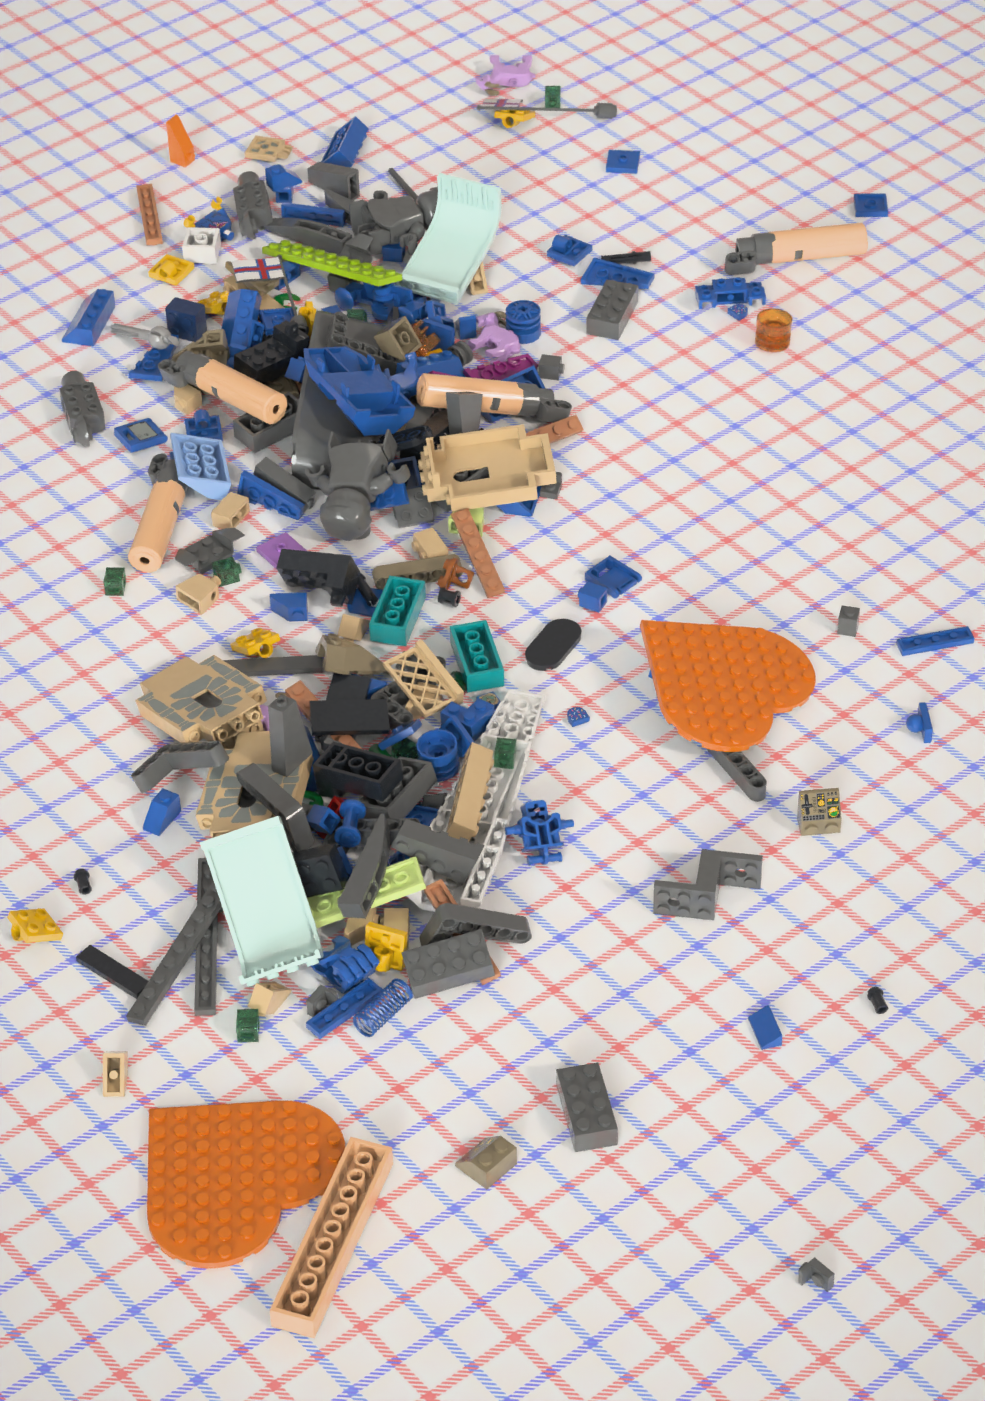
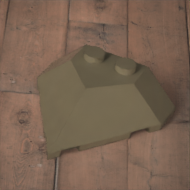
M225 330L206 331L199 340L191 342L171 357L173 361L177 362L178 357L183 352L191 351L195 354L207 355L227 366L230 351ZM188 383V385H190V386L196 388L197 390L201 391L203 394H205V395L209 394V393H207L206 391H204V390H202V389H200V388H198V387H196V386H194V385Z
M336 634L322 635L315 652L317 656L324 657L322 666L327 672L338 674L353 672L368 675L386 673L390 675L384 668L383 662L362 646L339 638Z

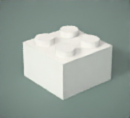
M187 227L182 245L184 260L193 263L216 264L221 247L220 228Z

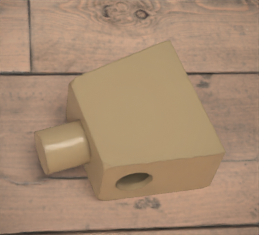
M197 574L175 586L177 600L202 615L218 600V586L221 584V580L216 575L209 579L202 574Z

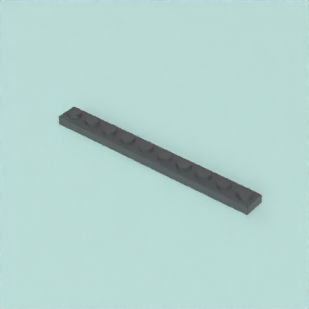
M198 858L197 905L213 882L206 858ZM218 914L196 947L195 1016L216 1015Z
M214 880L126 1015L128 1022L147 1025L220 911L222 904Z

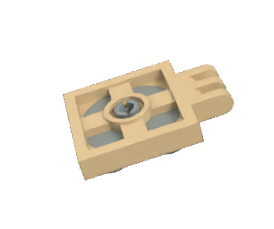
M255 135L245 151V158L275 162L277 158L287 159L293 147L286 145L283 139Z

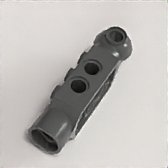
M247 171L238 177V186L233 188L242 237L247 236L250 239H256L255 234L258 233V228L272 223L273 217L264 180H260L256 173Z
M70 371L61 379L62 387L59 388L61 406L74 442L90 447L89 441L93 440L92 434L105 430L104 411L94 383L86 382L81 372Z

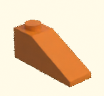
M174 115L166 122L170 162L187 167L195 160L194 146L179 116Z

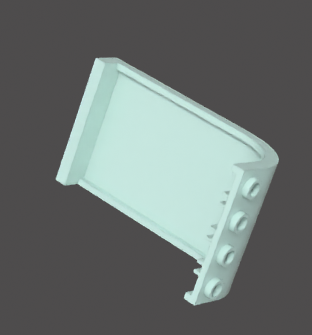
M439 173L437 176L438 201L433 220L401 273L402 281L396 282V285L412 289V293L458 304L495 238L501 216V188Z
M276 816L200 842L237 950L242 975L239 976L241 984L247 983V986L250 987L260 983L259 979L267 977V980L279 977V972L286 970L288 974L299 970V965L306 963L307 967L318 964V959L324 956L321 940L281 817Z

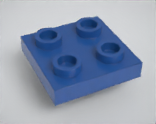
M557 234L553 239L552 247L547 250V256L575 267L592 251V245L567 235Z
M200 409L194 413V418L184 419L186 435L218 439L223 442L219 415L209 416L207 410Z

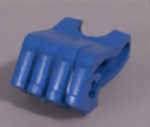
M338 935L331 940L334 949L323 952V958L318 959L319 963L312 965L311 968L328 980L340 993L344 994L375 973L380 961L371 948L364 943L357 946L356 950L351 948L352 945L349 939Z

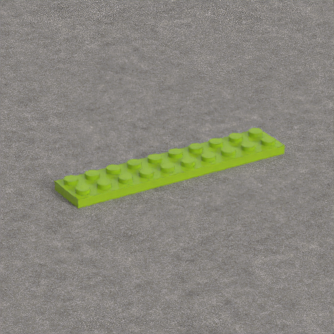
M281 240V243H269L268 246L262 247L263 254L273 257L281 255L282 259L378 287L402 281V274L395 272L393 269L386 270L383 266H372L371 263H361L357 259L350 260L347 256L325 253V250H315L311 246L304 247L300 243H290V240Z

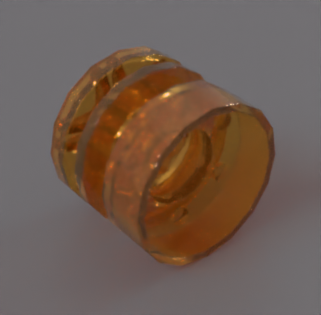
M775 308L759 312L755 333L756 346L767 352L786 350L790 346L793 319L791 314Z
M422 319L411 325L422 344L415 351L417 357H424L441 341L434 332L428 336L425 334L429 328L428 326L422 330L419 328L424 323Z

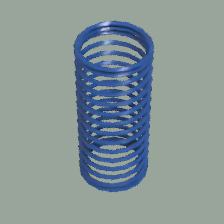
M393 979L389 985L353 1017L356 1029L362 1035L372 1037L413 998L409 985L401 979ZM394 983L400 985L407 992L409 998H407L405 993L399 987L395 986ZM395 988L401 991L404 997L401 996ZM356 1017H358L362 1027L372 1034H368L360 1028V1026L357 1023ZM360 1018L363 1019V1021L365 1022V1024H366L369 1028H371L372 1031L368 1030V1029L363 1025V1023L361 1022Z

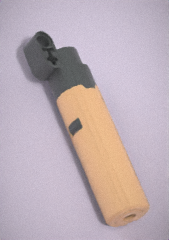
M863 223L772 231L752 234L751 237L737 238L735 252L726 255L725 272L729 275L748 274L755 271L757 264L865 254L868 248L867 230Z
M185 351L178 357L177 362L171 359H164L158 364L159 371L165 382L177 388L185 387L190 383L268 424H275L280 421L287 410V398L284 394L207 355Z
M423 373L419 377L416 387L417 402L423 407L447 409L446 392L470 391L483 394L481 412L529 417L536 415L543 422L554 423L568 418L572 409V405L569 402L554 400L552 389L538 388L536 384Z
M163 453L155 455L151 460L148 474L153 487L128 554L130 564L142 572H154L161 567L188 489V485L178 479L175 459L168 460L167 455Z

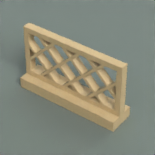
M422 639L415 642V647L383 662L384 668L424 718L444 709L451 701L459 705L463 703L464 691ZM413 654L418 659L417 662L407 661V657ZM395 663L401 664L402 668L401 670H396L391 665ZM405 665L415 667L414 673L404 671ZM418 668L426 669L428 675L417 674ZM406 676L413 679L411 683H406L401 678ZM415 678L426 680L425 686L414 684ZM428 681L437 682L439 685L438 689L427 687ZM412 689L423 691L422 697L413 695ZM425 693H436L435 699L426 698ZM439 694L447 695L449 699L446 701L438 700ZM423 702L434 704L428 710H425L422 706Z

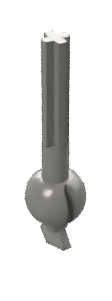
M116 323L110 326L111 333L148 340L150 345L158 350L167 348L169 344L176 346L180 344L177 337L171 336L170 331L163 326H156L151 331Z

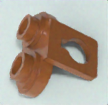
M455 557L447 558L443 566L446 574L445 576H440L437 585L440 586V589L444 587L448 590L452 582L468 589L474 572L459 566V559ZM456 573H466L468 576L467 582H461Z

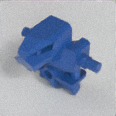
M544 800L526 802L520 807L522 818L517 821V825L505 827V834H514L523 838L524 848L521 849L522 853L539 852L538 856H527L528 866L539 863L547 865L548 862L555 861L562 862L561 852L548 854V849L564 846V842H560L559 831L574 827L573 819L561 820L559 813L548 815L547 804Z

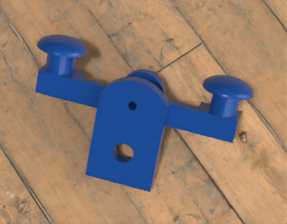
M352 282L345 286V288H337L334 294L335 301L341 309L349 311L353 308V301L361 302L371 306L372 315L378 320L387 321L393 306L398 307L399 318L406 316L412 328H414L415 320L419 321L428 317L425 313L426 304H424L427 301L426 296L412 293V289L392 283L378 287L364 282L363 285Z

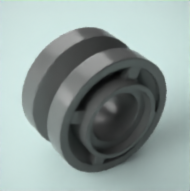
M458 341L447 349V351H451L452 354L459 357L462 366L473 360L472 350L464 341Z

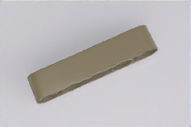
M455 554L377 566L372 570V576L376 588L384 590L389 576L431 583L437 582L441 575L445 576L446 570L443 569L447 558L455 557L459 559L458 565L461 567L462 565L460 558ZM463 572L459 574L456 573V576L459 578L460 576H462Z

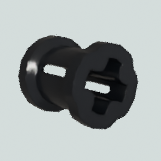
M444 587L440 589L438 603L452 604L453 607L459 605L461 599L460 591L453 592L446 590Z

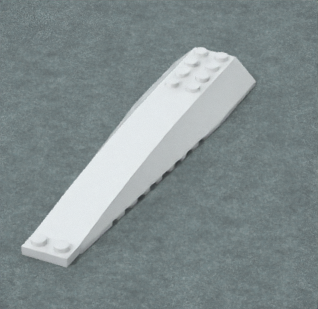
M508 689L503 701L500 702L486 726L485 733H482L479 739V745L494 751L492 756L494 764L489 771L491 777L486 784L488 790L483 797L485 799L484 806L480 810L482 817L477 824L479 830L475 838L471 837L468 842L474 845L480 843L485 846L464 884L461 885L419 862L425 886L442 879L458 905L477 908L482 903L503 851L507 836L505 834V827L510 826L541 709L545 702V695ZM458 780L454 782L450 794H447L444 805L439 808L436 819L434 818L429 827H431L432 831L446 832ZM424 889L407 895L420 909L436 911L424 893Z

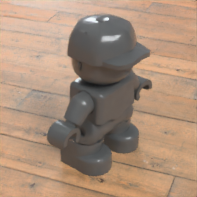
M438 187L430 188V191L421 193L416 203L410 195L397 198L390 197L388 199L387 192L382 190L375 191L373 199H370L368 202L360 200L349 203L350 221L354 235L357 236L362 233L374 238L368 248L372 256L380 254L382 246L398 244L399 242L400 247L408 246V253L412 255L417 248V242L424 236L425 230L427 231L433 220L438 201Z
M389 429L386 430L382 444H374L372 439H369L368 443H362L361 440H358V443L340 444L335 433L331 432L328 443L331 463L330 477L323 465L320 466V471L316 474H313L311 469L305 470L311 484L314 487H319L328 496L326 503L320 507V521L327 534L331 537L344 541L360 540L368 537L371 532L370 524L372 522L370 502H374L377 495L384 493L393 485V482L402 484L410 478V471L407 465H402L399 470H396L392 462L388 465V462L394 459L397 451V443Z

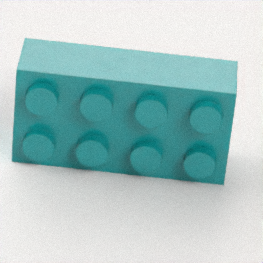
M389 576L369 623L370 641L407 646L426 599L425 581Z
M482 620L450 626V644L466 684L467 693L503 687L504 668L487 621Z

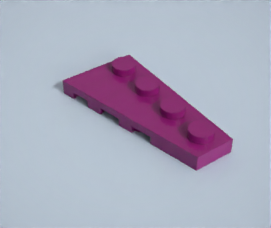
M529 354L508 358V361L504 362L495 361L491 365H479L471 370L466 368L463 374L469 378L501 381L533 365L537 370L538 364Z

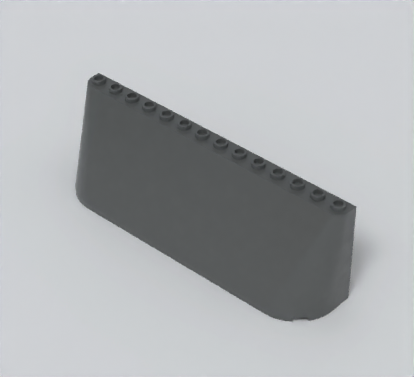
M325 311L316 312L309 348L326 347L328 326L334 316L333 313ZM348 317V337L379 347L374 336L385 326ZM305 366L293 428L292 475L311 489L321 490L319 487H314L311 484L305 470L311 469L312 473L316 474L320 471V466L323 465L330 477L331 463L328 443L331 432L335 433L340 444L358 443V440H361L362 443H368L369 439L377 443L380 441L379 438L385 434L364 436L344 415L336 404L337 400H329L320 391L309 376L307 366Z

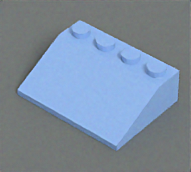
M171 433L170 438L178 479L207 498L222 500L226 497L231 481L222 440Z

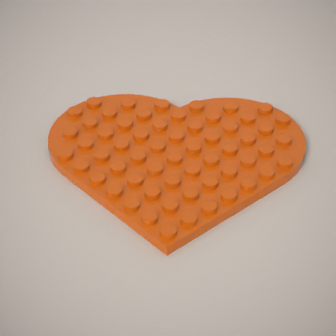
M641 620L640 629L661 712L668 724H673L678 729V734L689 741L693 739L702 743L704 748L721 752H739L748 750L750 746L755 744L759 745L770 731L773 723V713L790 712L797 706L801 707L809 700L814 690L816 675L812 663L799 647L776 633L763 628Z
M264 1101L149 1109L147 1220L153 1240L161 1247V1251L173 1260L177 1258L186 1262V1265L197 1268L232 1266L243 1262V1258L252 1253L256 1255L268 1244V1240L273 1233H276L281 1219V1210L306 1205L309 1203V1200L316 1196L324 1195L345 1150V1140L339 1126L322 1110L297 1101Z

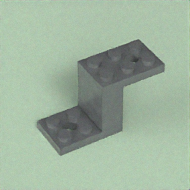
M702 849L696 884L655 880L653 914L714 920L720 885L761 889L763 855Z

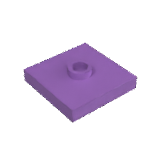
M287 532L256 547L257 552L274 568L277 567L281 549L307 551Z

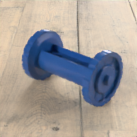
M349 799L340 805L339 812L344 818L343 826L337 828L334 835L336 842L346 848L355 847L360 843L361 833L357 829L358 819H363L366 814V807L362 802Z

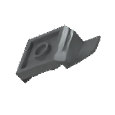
M362 233L345 243L346 246L343 247L339 256H347L350 260L357 259L361 263H371L373 259L368 248L374 238ZM333 273L327 275L329 289L332 292H335L337 288H345V286L352 282L359 284L361 282Z
M236 528L212 531V535L184 549L179 548L175 560L184 567L192 565L197 571L204 574L232 559L234 553L233 542L244 537L245 534Z

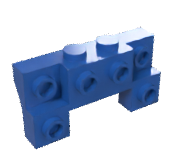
M739 277L731 279L720 278L712 280V285L695 286V298L697 299L699 309H702V302H711L712 308H716V305L747 303V299L749 306H752L753 299H761L762 305H766L765 290L761 282L746 283L745 278Z

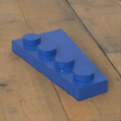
M593 258L580 280L581 284L603 286L606 280H615L639 285V289H649L655 279V275L651 272Z
M246 470L241 473L237 494L248 497L249 503L254 505L259 503L264 505L265 509H275L279 514L295 520H299L302 517L305 504Z

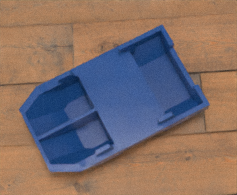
M346 346L304 349V359L311 379L329 400H337L336 404L364 436L386 434L387 429L390 430L391 434H394L413 418L416 407L400 392V384L395 379H392V382H390L375 367V359L370 354L366 358L364 355Z

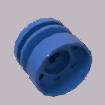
M518 300L510 303L506 307V329L513 331L518 336L520 344H529L538 340L541 336V308L539 305L529 300Z
M435 729L422 734L418 738L416 744L418 760L432 763L437 782L453 778L460 768L457 739L453 733L447 730Z

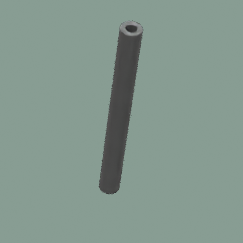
M389 168L388 173L416 203L418 195L393 168Z

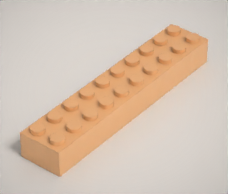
M350 1137L270 1308L272 1327L315 1338L393 1166L392 1147Z

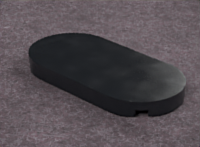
M422 425L395 432L392 436L397 443V451L426 442V438L432 437L433 432L431 427ZM385 435L379 438L380 441H378L377 443L376 441H373V443L382 444L384 442Z
M556 619L549 622L525 651L527 664L539 671L557 668L580 642V625L570 619Z

